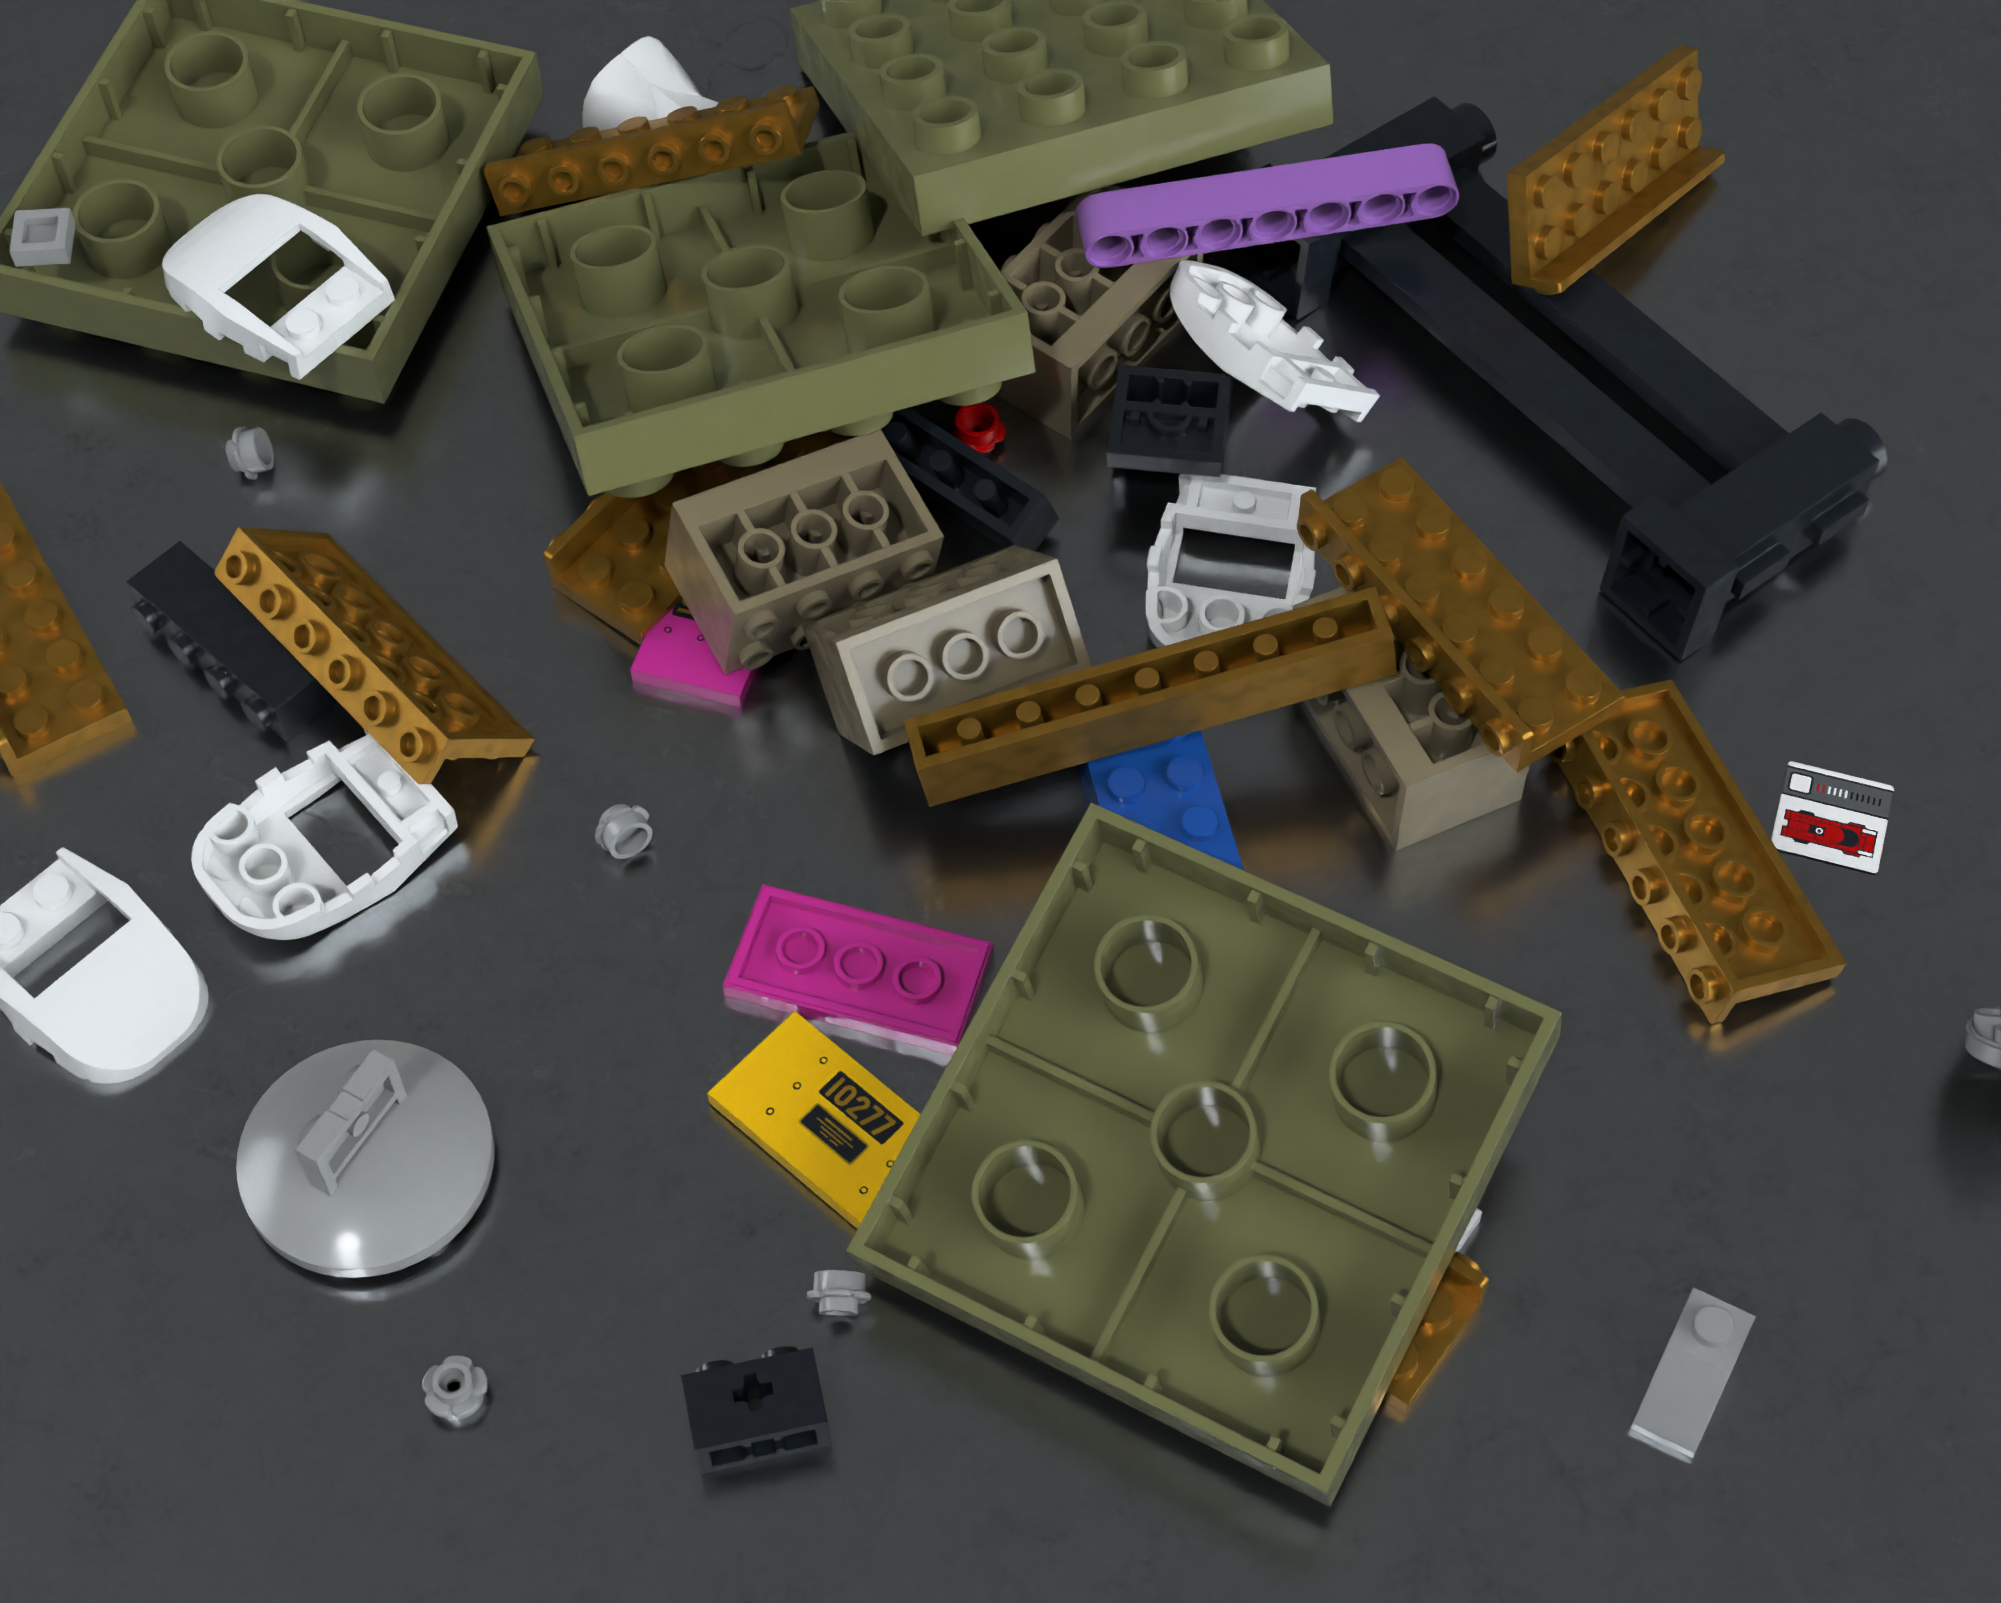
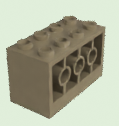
M1117 184L1073 195L1066 208L1051 223H1044L1036 232L1033 240L1018 255L1010 256L1000 270L1028 312L1036 372L1002 381L1001 388L996 395L1070 440L1115 395L1119 365L1143 367L1183 326L1171 302V281L1181 261L1192 260L1203 263L1204 253L1111 268H1099L1091 265L1085 256L1075 216L1076 207L1083 199L1090 195L1124 189Z
M879 429L873 433L857 436L673 502L664 565L723 673L728 674L741 668L745 670L759 668L766 664L773 656L793 648L797 650L809 649L802 625L933 576L944 535L883 432Z
M1017 545L1010 546L802 625L838 733L872 755L909 742L904 724L905 719L1092 667L1058 559Z
M1341 586L1295 604L1293 609L1353 593L1354 591H1348ZM1394 637L1397 675L1303 702L1393 848L1397 851L1521 800L1529 766L1516 773L1502 756L1498 757L1492 754L1484 744L1480 731L1464 714L1456 713L1448 705L1442 689L1426 671L1420 672L1412 665L1405 648Z

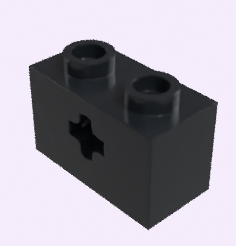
M793 1346L777 1347L766 1351L759 1359L736 1364L728 1360L711 1361L699 1366L693 1373L681 1375L700 1474L832 1446L813 1347L802 1350ZM761 1399L763 1408L757 1411H750L748 1401Z

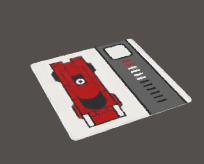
M1790 761L1787 765L1771 841L1776 849L1877 873L1894 788L1891 785Z

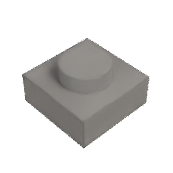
M70 208L15 211L9 250L15 267L71 263L75 220Z

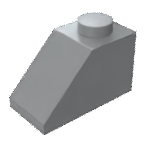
M1693 1287L1630 1429L1693 1458L1756 1316Z

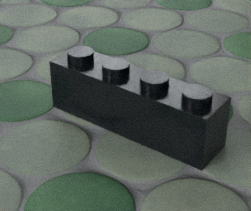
M908 407L894 411L891 421L881 428V431L919 493L1004 549L1017 545L1036 551L1058 521L1059 517L1046 495L912 408ZM844 435L847 440L857 437Z
M181 541L126 581L135 605L131 607V612L138 623L152 635L157 631L164 635L173 653L185 665L191 666L193 663H196L202 668L207 681L219 695L226 699L233 695L240 701L246 716L260 730L265 731L271 728L284 741L288 742L338 702L215 576V570Z

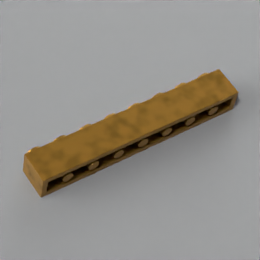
M1374 586L905 719L904 724L916 771L928 805L931 807L1397 675L1394 637L1377 588Z

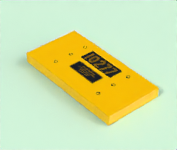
M796 1011L707 1092L708 1101L715 1109L857 1229L920 1116L919 1112Z

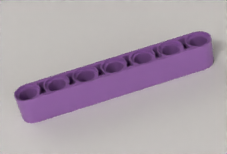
M1432 143L1101 192L1083 199L1076 207L1075 216L1087 261L1099 268H1111L1431 219L1451 211L1457 205L1459 191L1445 150L1441 146Z

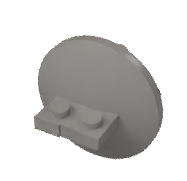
M362 1040L328 1048L299 1062L276 1080L253 1108L242 1132L237 1152L236 1172L240 1197L257 1232L268 1245L290 1262L304 1269L335 1277L360 1278L392 1273L414 1265L439 1251L461 1232L471 1220L484 1198L492 1176L495 1150L493 1130L487 1109L473 1083L458 1067L441 1055L424 1047L395 1040Z

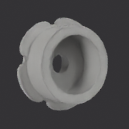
M246 426L234 429L232 439L226 443V454L232 469L236 472H245V476L250 480L257 479L260 472L271 470L274 465V452L265 430L261 427L249 429Z
M617 804L610 807L599 819V825L594 835L596 842L601 844L603 850L609 851L613 857L618 859H625L638 854L649 844L652 838V828L647 822L649 818L647 810L640 805L630 808L626 804Z
M823 1270L814 1273L813 1290L807 1291V1298L819 1303V1314L855 1316L858 1315V1304H864L871 1300V1293L865 1292L866 1274L848 1270Z
M460 1355L449 1356L444 1359L442 1365L430 1367L422 1381V1389L427 1394L425 1397L427 1408L433 1414L449 1420H461L473 1415L480 1408L484 1399V1393H486L488 1388V1380L484 1370L478 1366L474 1367L470 1358ZM459 1382L460 1388L457 1391L448 1390L449 1384Z

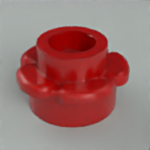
M981 402L965 405L957 412L956 418L952 423L954 431L951 434L982 454L992 451L995 448V443H999L1004 439L1006 432L1005 425L1000 421L997 410L991 405Z

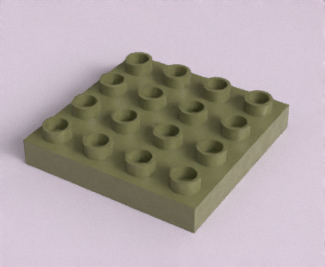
M136 0L0 216V312L384 404L493 197L484 174V168L490 162L513 158L544 99L537 54L534 51L298 0ZM255 194L272 195L296 204L336 225L388 279L394 295V302L301 380L291 376L287 362L273 355L265 362H262L246 354L243 345L225 336L220 341L204 330L203 321L193 311L186 312L170 296L166 288L162 262L167 251L182 236L209 215L239 198ZM70 208L75 220L71 263L15 267L9 252L15 211ZM300 231L229 288L225 294L243 305L271 327L344 267V262L331 250L328 252L313 242L310 236Z
M819 0L790 8L799 65L846 131L853 132L856 145L922 237L953 229V220L964 218L967 224L1333 124L1330 64L1264 0Z
M852 131L805 143L799 156L629 189L486 227L501 286L588 496L605 491L623 498L647 496L664 488L671 481L673 473L717 460L736 467L758 465L778 455L786 441L829 429L836 434L845 436H860L873 433L891 421L894 411L937 399L944 403L958 406L981 403L998 393L1002 381L1036 372L1028 312L965 219L953 220V229L922 237L856 145L855 135Z
M1090 803L846 1252L860 1270L1331 1507L1560 1038L1562 1012L1096 804Z

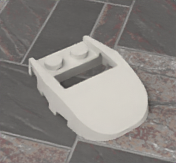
M255 194L239 198L218 209L173 244L165 254L162 262L165 285L170 296L186 312L193 311L203 321V327L206 332L219 341L226 336L243 345L246 354L262 362L268 360L272 355L287 362L291 376L298 380H301L395 301L388 279L336 225L296 204L267 194ZM302 231L310 236L313 242L328 252L330 250L343 260L344 267L269 327L243 305L225 294V292L298 232Z
M1192 260L1179 263L1170 285V298L1175 313L1194 342L1223 371L1288 411L1295 412L1297 407L1306 408L1308 404L1318 405L1332 413H1337L1339 410L1356 422H1361L1380 395L1374 389L1366 388L1352 375L1355 370L1342 357L1336 356L1333 361L1327 359L1318 350L1324 339L1310 327L1303 326L1297 332L1282 319L1287 309L1247 279L1227 269Z
M1179 474L1180 495L1176 503L1168 502L1160 521L1161 528L1155 545H1150L1146 563L1148 569L1146 618L1152 643L1157 648L1290 611L1293 610V605L1308 600L1313 590L1316 570H1314L1315 551L1310 550L1301 540L1297 531V521L1301 494L1310 489L1316 492V488L1220 474V477ZM1184 528L1295 544L1286 599L1174 583Z
M364 729L366 736L340 749H337L329 740L307 751L308 760L283 773H280L275 767L255 780L258 789L240 805L228 803L199 832L192 849V868L207 896L222 914L239 928L268 939H299L341 922L393 893L458 828L454 809L432 784H418ZM341 780L399 844L393 849L394 857L371 876L365 873L348 886L289 820V817L315 801Z
M62 847L56 852L59 858L57 861L0 905V1009L11 1021L14 1031L29 1045L35 1042L51 1053L57 1064L77 1077L101 1084L124 1082L149 1071L197 1029L207 1009L208 986L203 973L170 932V929L128 884ZM109 901L130 920L36 998H33L13 979L106 902Z

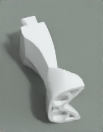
M646 36L627 47L594 78L584 99L582 128L597 127L601 131L616 128L625 120L643 116L649 121L667 117L669 113L682 107L694 106L697 110L716 107L719 102L702 97L690 76L664 44L656 38Z

